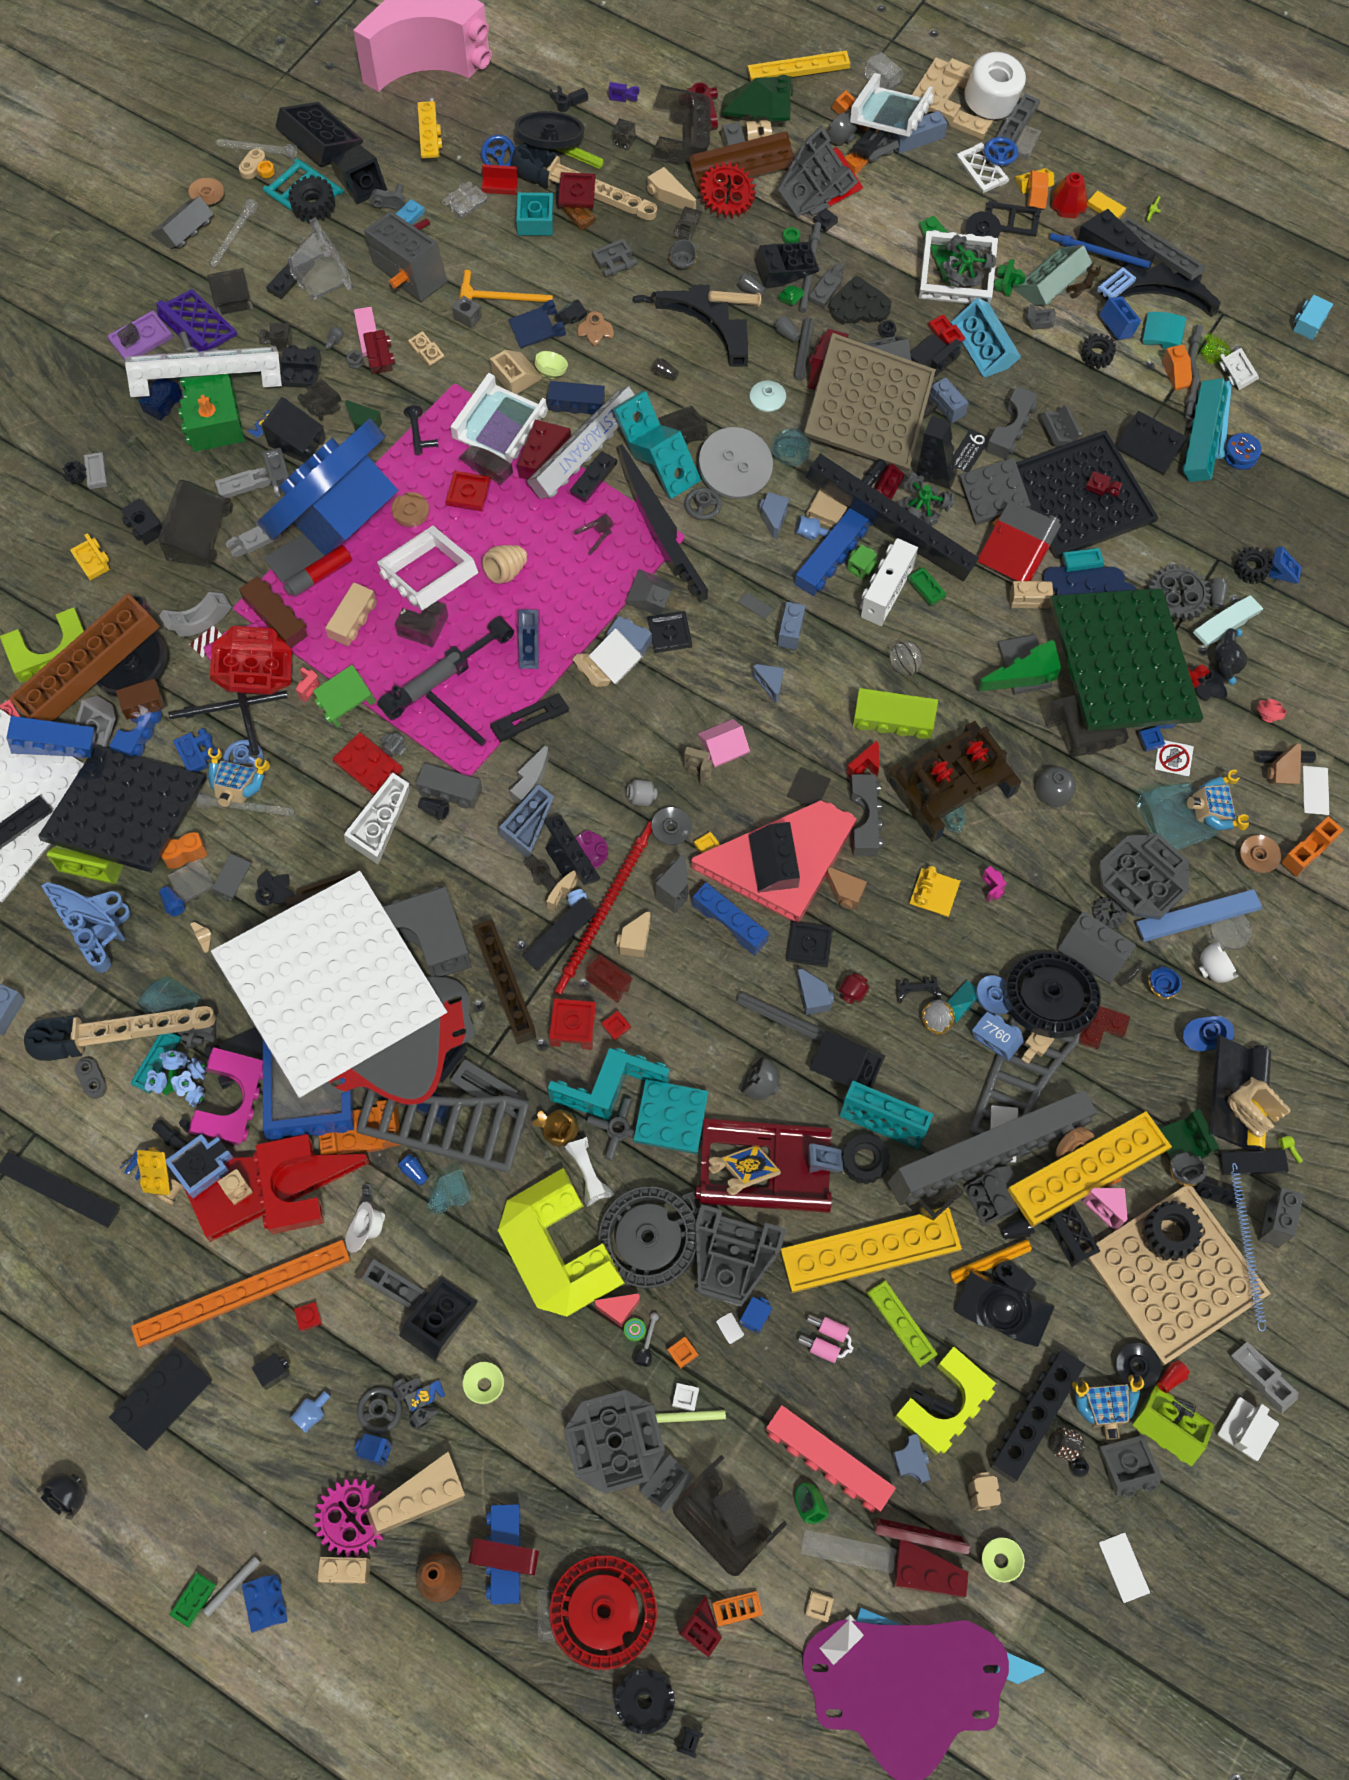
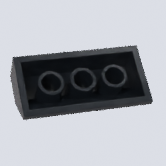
M174 1347L109 1418L131 1439L148 1451L212 1380L184 1353Z

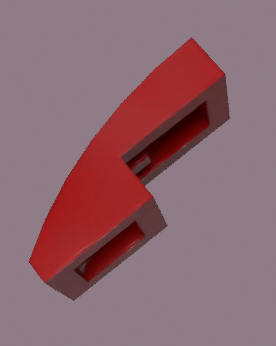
M944 314L928 324L931 331L947 345L951 344L956 338L960 342L966 339L957 325L952 326Z

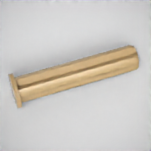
M710 291L708 293V300L710 302H728L759 307L761 304V294L758 292L756 294Z

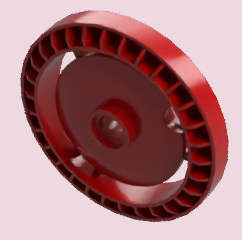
M601 1555L579 1561L562 1575L551 1597L549 1622L557 1645L573 1662L592 1670L605 1671L616 1669L634 1660L646 1648L656 1626L657 1604L649 1581L633 1564L614 1556ZM605 1570L620 1575L618 1578L610 1575L590 1577L575 1589L571 1597L565 1596L569 1587L578 1578L589 1572ZM624 1577L632 1583L630 1586L622 1581ZM635 1587L643 1606V1621L637 1638L628 1648H625L622 1635L628 1631L633 1633L638 1621V1603L632 1591ZM563 1602L569 1603L568 1611L562 1610ZM600 1606L606 1607L609 1611V1617L605 1619L600 1618L597 1614V1608ZM563 1617L568 1618L571 1630L580 1642L593 1649L605 1650L607 1656L594 1655L577 1646L566 1631ZM619 1646L620 1652L613 1655L611 1649Z

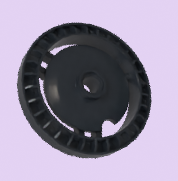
M1039 952L1020 959L1009 971L1004 985L1005 1003L1013 1018L1027 1030L1049 1038H1066L1083 1032L1096 1018L1101 1004L1100 988L1093 974L1077 960L1060 953ZM1028 973L1030 978L1025 977L1021 986L1023 1004L1018 995L1017 982L1024 974ZM1079 1011L1083 1012L1075 1019L1064 1021L1074 1017Z

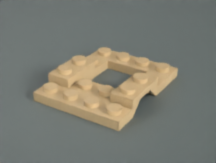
M935 58L912 95L923 98L928 88L932 86L934 101L932 105H929L927 113L940 111L951 127L984 139L995 119L984 118L978 114L975 117L961 111V105L950 101L958 86L965 89L973 66L953 58L950 62ZM908 101L906 108L914 111L919 103Z

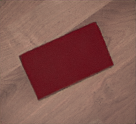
M890 463L880 474L879 480L873 488L892 500L905 474L893 463Z

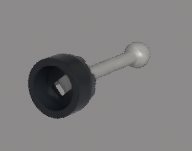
M655 1312L650 1315L651 1323L644 1348L639 1349L634 1356L633 1363L639 1366H651L652 1354L648 1347L655 1321L659 1318V1315Z

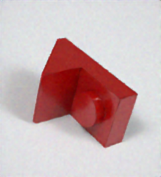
M877 741L848 765L846 774L850 778H852V775H861L866 768L876 777L878 776L879 743Z

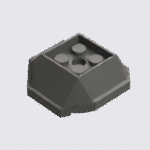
M1158 833L1126 836L1098 864L1101 888L1132 916L1160 920L1189 891V860ZM1139 877L1145 878L1146 882L1141 881Z
M627 1390L581 1402L564 1429L575 1476L603 1494L649 1482L665 1453L653 1404ZM614 1436L622 1439V1443L618 1448L609 1446V1441Z

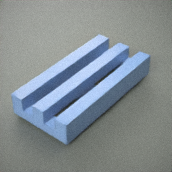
M1122 267L1101 284L1097 291L1099 293L1103 292L1104 297H1117L1135 282L1136 277ZM1123 274L1125 275L1120 280L1116 281L1115 284L1112 285L1109 289H1107V287L1111 285L1115 280H1117L1120 276H1122Z

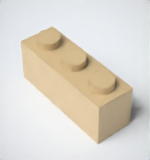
M353 582L325 627L328 638L349 647L350 643L357 638L360 627L365 625L369 612L376 607L377 600L373 590Z

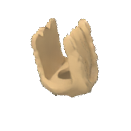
M1253 1077L1239 1086L1238 1091L1233 1092L1227 1100L1235 1116L1251 1130L1253 1135L1259 1138L1263 1137L1265 1132H1268V1130L1273 1129L1275 1126L1264 1116L1251 1099H1254L1275 1123L1291 1111L1288 1105L1283 1103V1100L1267 1083L1262 1080H1256Z

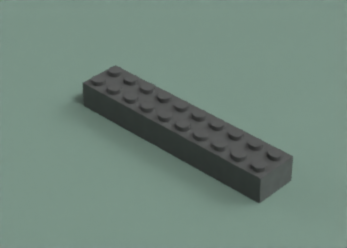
M1080 1091L903 1166L896 1171L888 1181V1184L899 1205L905 1203L912 1205L918 1202L921 1196L931 1197L938 1193V1189L942 1187L949 1189L958 1184V1180L964 1179V1181H968L974 1178L979 1171L986 1173L994 1169V1165L998 1163L1005 1165L1013 1160L1012 1157L1016 1155L1023 1157L1031 1152L1030 1149L1037 1147L1039 1150L1049 1145L1051 1140L1055 1139L1056 1142L1062 1140L1073 1129L1085 1127L1093 1121L1091 1118L1097 1111L1086 1091Z

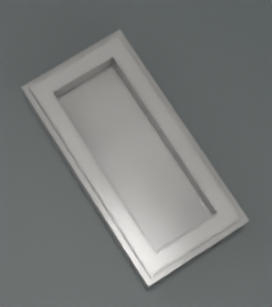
M103 452L84 455L89 490L107 487Z

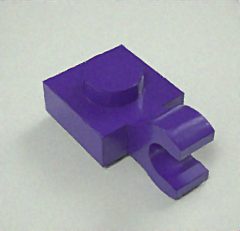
M610 82L609 100L625 103L627 99L631 101L638 100L639 87L633 86L627 89L626 84Z

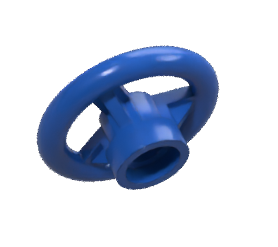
M490 136L482 145V160L486 165H493L486 153H490L493 158L498 160L499 165L512 166L511 158L515 146L506 136ZM495 140H501L504 142L502 146L495 145L493 148L488 147V145ZM509 147L511 151L510 159L504 164L505 150ZM501 150L502 154L500 156H497L495 154V151Z
M996 137L986 143L984 155L993 164L1008 165L1016 160L1018 147L1008 138ZM994 143H1006L1008 146H997ZM989 148L994 152L993 157L989 153ZM1013 150V155L1007 159V153Z

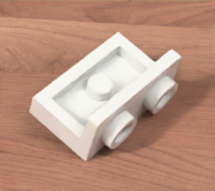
M1242 348L1226 357L1224 354L1220 355L1222 361L1219 364L1224 372L1228 371L1230 374L1228 379L1232 386L1236 385L1241 390L1259 379L1258 374Z

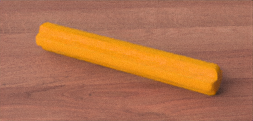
M1023 1240L950 1273L951 1279L955 1284L968 1278L970 1271L982 1273L996 1267L1003 1261H1009L1030 1252L1032 1247L1028 1240Z

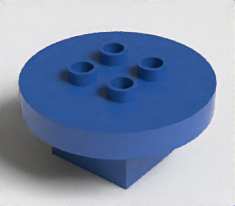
M370 418L341 445L332 437L279 486L285 496L265 513L256 524L273 540L293 522L324 556L330 553L399 491L367 456L386 435Z

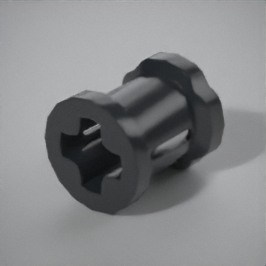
M684 1726L680 1746H677L676 1751L696 1758L697 1754L695 1752L698 1742L704 1733Z

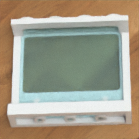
M874 73L852 105L850 122L910 137L913 130L916 131L918 123L922 121L924 113H927L929 105L933 104V87L930 86L923 98L880 88L881 74Z
M488 373L451 425L452 438L510 465L513 459L518 457L522 446H525L535 419L541 420V418L546 416L548 412L546 399L542 398L539 404H536L497 386L495 376Z

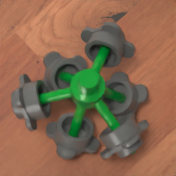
M958 234L953 236L950 244L947 245V249H952L955 253L961 252L962 259L959 260L951 256L947 262L945 261L942 264L948 273L946 276L950 278L949 282L952 283V286L956 285L958 287L959 284L963 286H979L981 284L980 280L984 275L982 272L973 269L972 265L979 262L981 263V268L987 269V272L990 273L996 265V257L992 254V251L982 255V247L978 244L973 248L965 249L966 236L961 237ZM969 267V271L963 277L961 274L964 268Z
M913 472L904 482L903 487L910 489L911 492L919 491V496L915 499L906 496L903 501L900 500L898 502V505L918 518L922 516L921 520L933 526L938 523V519L941 516L936 510L930 509V505L936 504L948 512L954 504V494H950V491H947L946 493L942 492L940 497H938V488L935 486L930 487L929 485H924L922 488L923 476H918ZM923 504L926 510L921 513L919 508Z

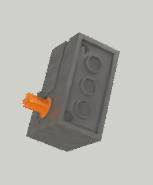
M392 211L364 230L373 263L393 277L389 280V284H391L393 289L400 286L422 301L447 282L437 242Z

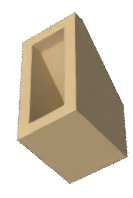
M645 912L623 927L622 935L618 934L616 947H619L620 954L644 958L651 912Z

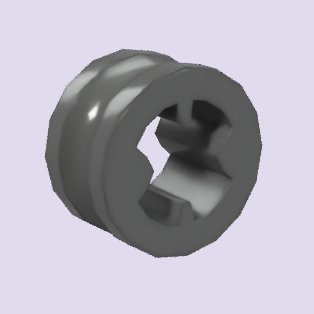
M353 350L347 354L350 368L359 369L363 366L364 359L360 351Z

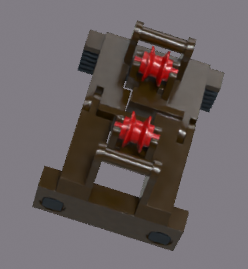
M976 721L966 725L963 734L941 744L935 750L928 752L905 768L899 763L889 769L888 783L931 842H934L943 835L945 824L941 819L978 795H982L998 786L1008 799L1016 794L1020 787L1021 780L1006 762V750L1001 749L989 733L990 729L987 726L981 729ZM920 782H923L930 791L927 800L924 799L916 788V785Z

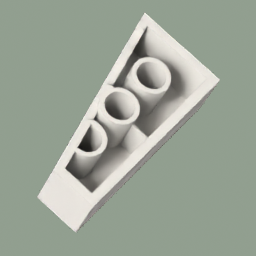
M392 773L345 832V843L376 864H379L410 793L409 783Z

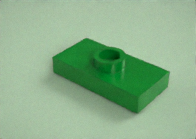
M924 567L908 576V581L930 606L946 598L947 593Z
M196 1572L169 1615L190 1628L217 1587V1584Z

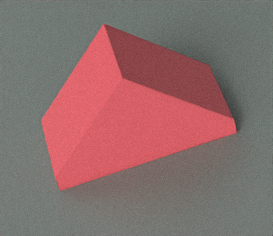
M638 1293L595 1300V1305L598 1311L622 1327L640 1303V1296Z

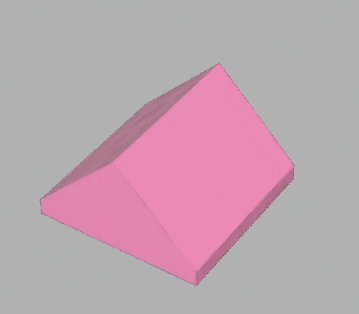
M733 719L697 734L705 751L710 753V760H712L714 768L750 753L743 727Z
M1093 1188L1082 1201L1113 1231L1118 1230L1127 1220L1125 1188Z

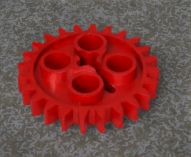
M722 162L721 167L715 163L714 168L710 166L708 172H704V177L700 181L699 189L701 191L699 196L703 197L702 203L707 202L706 209L712 208L711 214L716 211L717 217L723 214L724 219H726L727 215H730L731 219H733L734 214L740 217L741 212L745 214L747 209L751 208L755 199L756 191L754 189L756 185L752 184L753 178H748L749 172L743 173L744 167L739 170L738 164L732 167L731 162H729L728 166H725V163ZM727 176H729V177H730V183H729V187H728V193H729L728 198H727V200H728L727 203H728V204H725V198H726V194H727L726 185H727V183H728V180H727L728 178H727Z

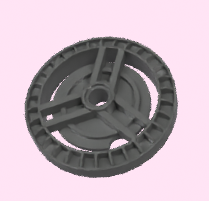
M658 1187L635 1188L618 1197L607 1209L600 1224L599 1245L602 1243L605 1245L625 1283L646 1289L663 1287L679 1279L689 1269L695 1259L696 1218L688 1205L680 1197L666 1189ZM657 1200L675 1208L682 1219L670 1221L668 1219L669 1210L659 1205L643 1204L633 1209L630 1206L641 1201ZM627 1209L628 1212L622 1217L621 1214ZM617 1220L620 1221L616 1231L617 1248L622 1258L632 1266L631 1272L620 1264L614 1253L612 1235ZM684 1224L686 1231L681 1232L680 1225ZM653 1232V1240L649 1243L644 1242L645 1234ZM686 1237L683 1252L675 1264L664 1272L650 1275L652 1270L666 1266L675 1258L681 1245V1239ZM637 1270H644V1275L637 1274Z

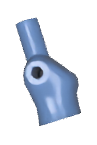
M802 515L799 517L796 526V534L809 540H815L818 535L827 537L831 530L820 526L819 519L807 518Z
M324 1391L315 1401L306 1398L290 1418L307 1433L313 1425L324 1417L321 1407L330 1396Z

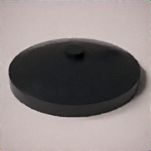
M532 112L519 117L515 122V135L518 139L535 147L547 149L567 148L577 145L584 138L585 128L583 123L571 115L560 112Z
M153 632L96 684L105 693L117 697L116 690L154 678L157 681L167 662V648L164 641L156 632Z

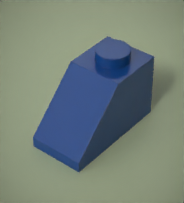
M364 1433L363 1438H359L356 1443V1456L359 1459L385 1467L393 1445L387 1439Z

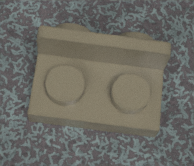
M686 746L684 769L691 774L700 773V785H704L706 779L710 780L712 774L710 753Z

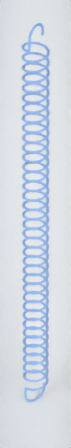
M1236 1198V1199H1238V1200H1236L1235 1202H1236V1203H1239V1204H1237L1236 1206H1237V1207H1241V1208H1245L1246 1206H1238V1205L1244 1204V1203H1246V1202H1237V1201L1243 1200V1199H1245V1198ZM1241 1227V1228H1243V1229L1240 1230L1241 1232H1245V1233L1251 1232V1231H1242V1230L1248 1229V1228H1250V1227ZM1242 1233V1234H1241L1242 1236H1246V1237H1243V1238H1242V1240H1246V1241L1243 1242V1244H1245V1246H1244L1243 1248H1245V1249H1247V1250L1254 1249V1248H1246V1246L1253 1245V1244H1246V1243H1245V1242H1248V1241H1252V1239H1244V1238H1247V1237H1251V1235H1243V1234H1245V1233ZM1246 1256V1257H1249V1258H1247V1259H1250V1258H1254L1255 1256ZM1246 1263V1265H1250L1249 1267H1247V1269H1249L1250 1267L1256 1266V1265H1252V1264ZM1249 1269L1248 1273L1257 1269ZM1252 1275L1248 1276L1249 1278H1253L1249 1280L1250 1282H1255L1252 1284L1259 1283V1281H1251L1254 1279H1258L1259 1277H1250ZM1250 1284V1286H1253V1288H1251L1252 1291H1255V1292L1261 1291V1290H1253L1254 1288H1257V1287H1260V1286H1254V1285ZM1252 1294L1256 1295L1252 1297L1253 1299L1262 1300V1298H1254L1257 1296H1261L1262 1294ZM1253 1301V1303H1257L1256 1305H1254L1255 1308H1258V1309L1264 1308V1307H1256L1257 1305H1260V1304H1263V1303H1259V1302ZM1255 1311V1312H1259V1313H1256L1255 1316H1261V1317H1258V1318L1265 1317V1315H1257V1314H1260V1313H1264L1265 1311ZM1256 1318V1320H1259L1258 1323L1266 1321Z

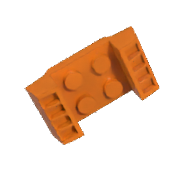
M387 1100L377 1101V1107H372L367 1127L379 1130ZM395 1103L387 1132L400 1135L398 1105ZM332 1109L317 1111L316 1116L337 1113H334ZM362 1109L354 1110V1130L345 1133H326L325 1135L318 1136L320 1155L361 1154L401 1145L359 1134L356 1128Z

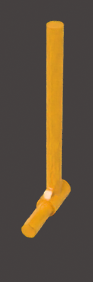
M464 270L459 300L464 295L470 300L472 298L534 302H546L553 299V295L473 290L470 286V270Z

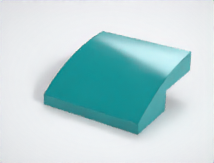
M1148 312L1143 344H1162L1163 349L1182 345L1186 317L1166 312Z

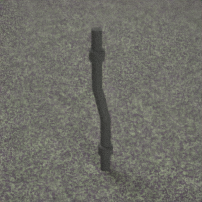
M1202 324L1196 325L1195 333L1190 343L1192 347L1189 357L1191 359L1193 381L1190 395L1187 396L1185 417L1189 416L1190 418H1192L1195 404L1198 402L1197 393L1200 376L1196 365V358L1203 339L1201 337Z

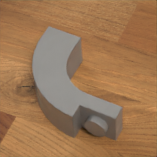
M208 592L204 599L192 609L182 612L163 610L159 616L168 630H175L179 637L201 633L216 625L227 615L232 606L223 593Z

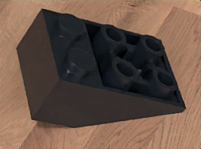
M809 242L760 245L755 258V263L765 288L782 287L820 270Z

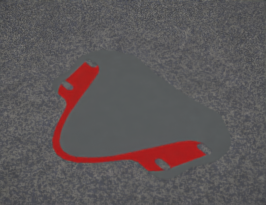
M426 977L447 1013L321 1085L324 1091L330 1095H339L356 1087H365L392 1101L408 1105L420 1104L429 1099L439 1083L446 1053L450 1049L470 1041L475 1035L474 1026L469 1015L470 997L465 987L453 979ZM460 996L462 998L461 1001L454 1004L448 1003V1000ZM460 1029L466 1030V1033L458 1037L452 1036V1033ZM340 1078L345 1079L343 1084L335 1087L331 1086V1082Z

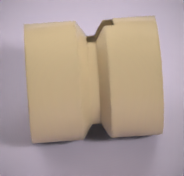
M760 120L759 123H756V121L745 122L746 141L772 135L771 122L768 120Z

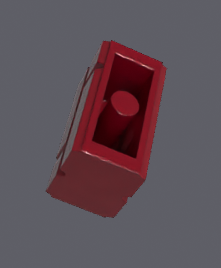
M385 330L364 333L363 337L371 374L392 371V364H395L393 353H389L388 347L392 346L390 336L385 335Z

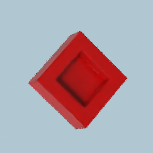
M616 1011L601 1023L602 1027L614 1041L631 1029V1025L619 1011Z
M316 1302L294 1309L301 1332L323 1325Z

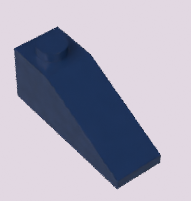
M519 610V669H539L540 610Z

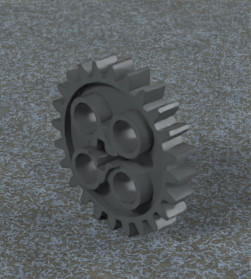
M1173 564L1171 569L1168 566L1165 567L1164 571L1159 569L1158 573L1153 575L1148 589H1163L1171 617H1174L1175 622L1179 618L1183 622L1186 621L1187 617L1191 621H1193L1195 616L1199 618L1201 613L1205 612L1211 598V594H1209L1211 587H1206L1208 581H1202L1204 575L1197 576L1198 570L1191 572L1190 566L1185 570L1183 564L1178 569L1175 564Z

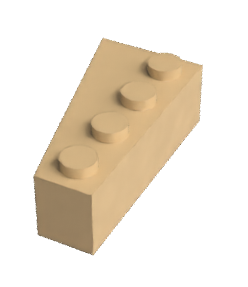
M449 1452L445 1453L368 1510L367 1516L374 1536L462 1501L465 1494Z

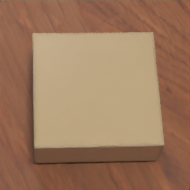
M811 1591L805 1616L828 1623L834 1598Z

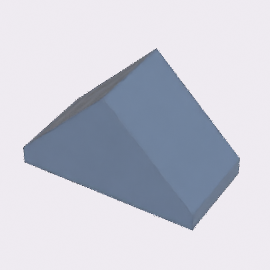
M760 664L754 665L753 677L776 704L779 702L784 668Z

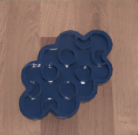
M1063 564V567H1050L1043 576V581L1052 582L1053 591L1056 592V595L1137 590L1134 585L1124 582V573L1116 567L1104 568L1103 566L1066 572Z

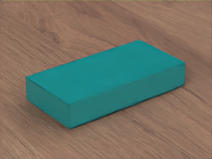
M1100 548L1063 552L1061 556L1066 572L1104 566Z

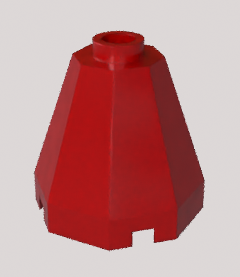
M1071 172L1052 192L1051 209L1053 211L1056 210L1058 212L1057 215L1062 218L1075 219L1081 212L1082 214L1086 212L1087 190L1084 177L1080 173Z

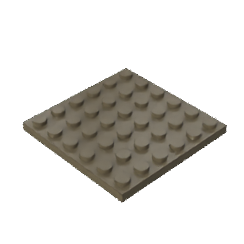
M832 333L803 435L873 460L882 459L887 464L893 463L897 468L908 471L936 369Z

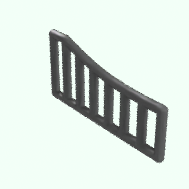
M1011 1016L1008 1025L1017 1027L1019 1023ZM1074 1016V1017H1072V1018H1070V1019H1068V1020H1064V1021H1069V1020L1075 1019V1018H1077V1016ZM1083 1032L1071 1037L1056 1038L1068 1044L1061 1052L1051 1048L1046 1050L1044 1055L1054 1058L1048 1068L1033 1062L1027 1064L1021 1060L1022 1058L1015 1055L1008 1061L997 1054L969 1132L975 1136L986 1132V1130L979 1127L983 1117L991 1120V1111L986 1109L990 1098L1022 1110L1021 1116L1031 1113L1048 1081L1065 1058L1077 1046ZM1023 1038V1041H1024V1042L1022 1043L1021 1046H1023V1047H1025V1048H1028V1047H1026V1046L1024 1045L1025 1042L1027 1041V1039ZM1007 1061L1038 1073L1042 1077L1037 1085H1034L1000 1070L1003 1062ZM997 1079L1031 1092L1028 1102L1025 1103L993 1090Z
M368 1089L356 1128L359 1134L506 1173L511 1171L529 1108L527 1101L505 1095L475 1098L431 1096L423 1102L431 1104L421 1140L408 1138L418 1104L408 1105L400 1135L387 1132L396 1103L390 1099L387 1100L379 1130L366 1126L376 1096V1092ZM498 1104L483 1157L471 1154L484 1105ZM509 1105L519 1108L503 1163L492 1160L506 1106ZM439 1106H453L442 1145L429 1143ZM475 1106L462 1152L450 1149L461 1107Z

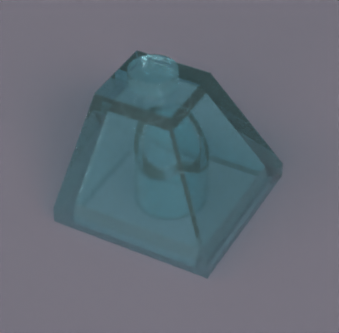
M166 976L150 985L137 1001V1004L147 1014L181 1009L193 1010L201 997ZM162 1020L161 1023L167 1025L169 1020Z

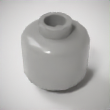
M634 780L627 786V800H630L631 804L635 806H649L657 798V788H654L653 783L649 780Z

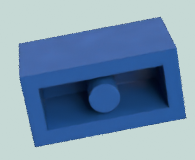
M1123 297L1109 298L1099 314L1118 340L1132 338L1141 323V319Z

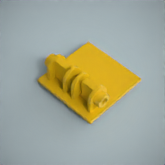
M929 866L927 869L922 868L909 904L949 917L960 880L937 873L936 868L933 866Z
M151 1147L148 1150H137V1164L140 1170V1185L143 1193L171 1195L165 1152L157 1151V1147Z

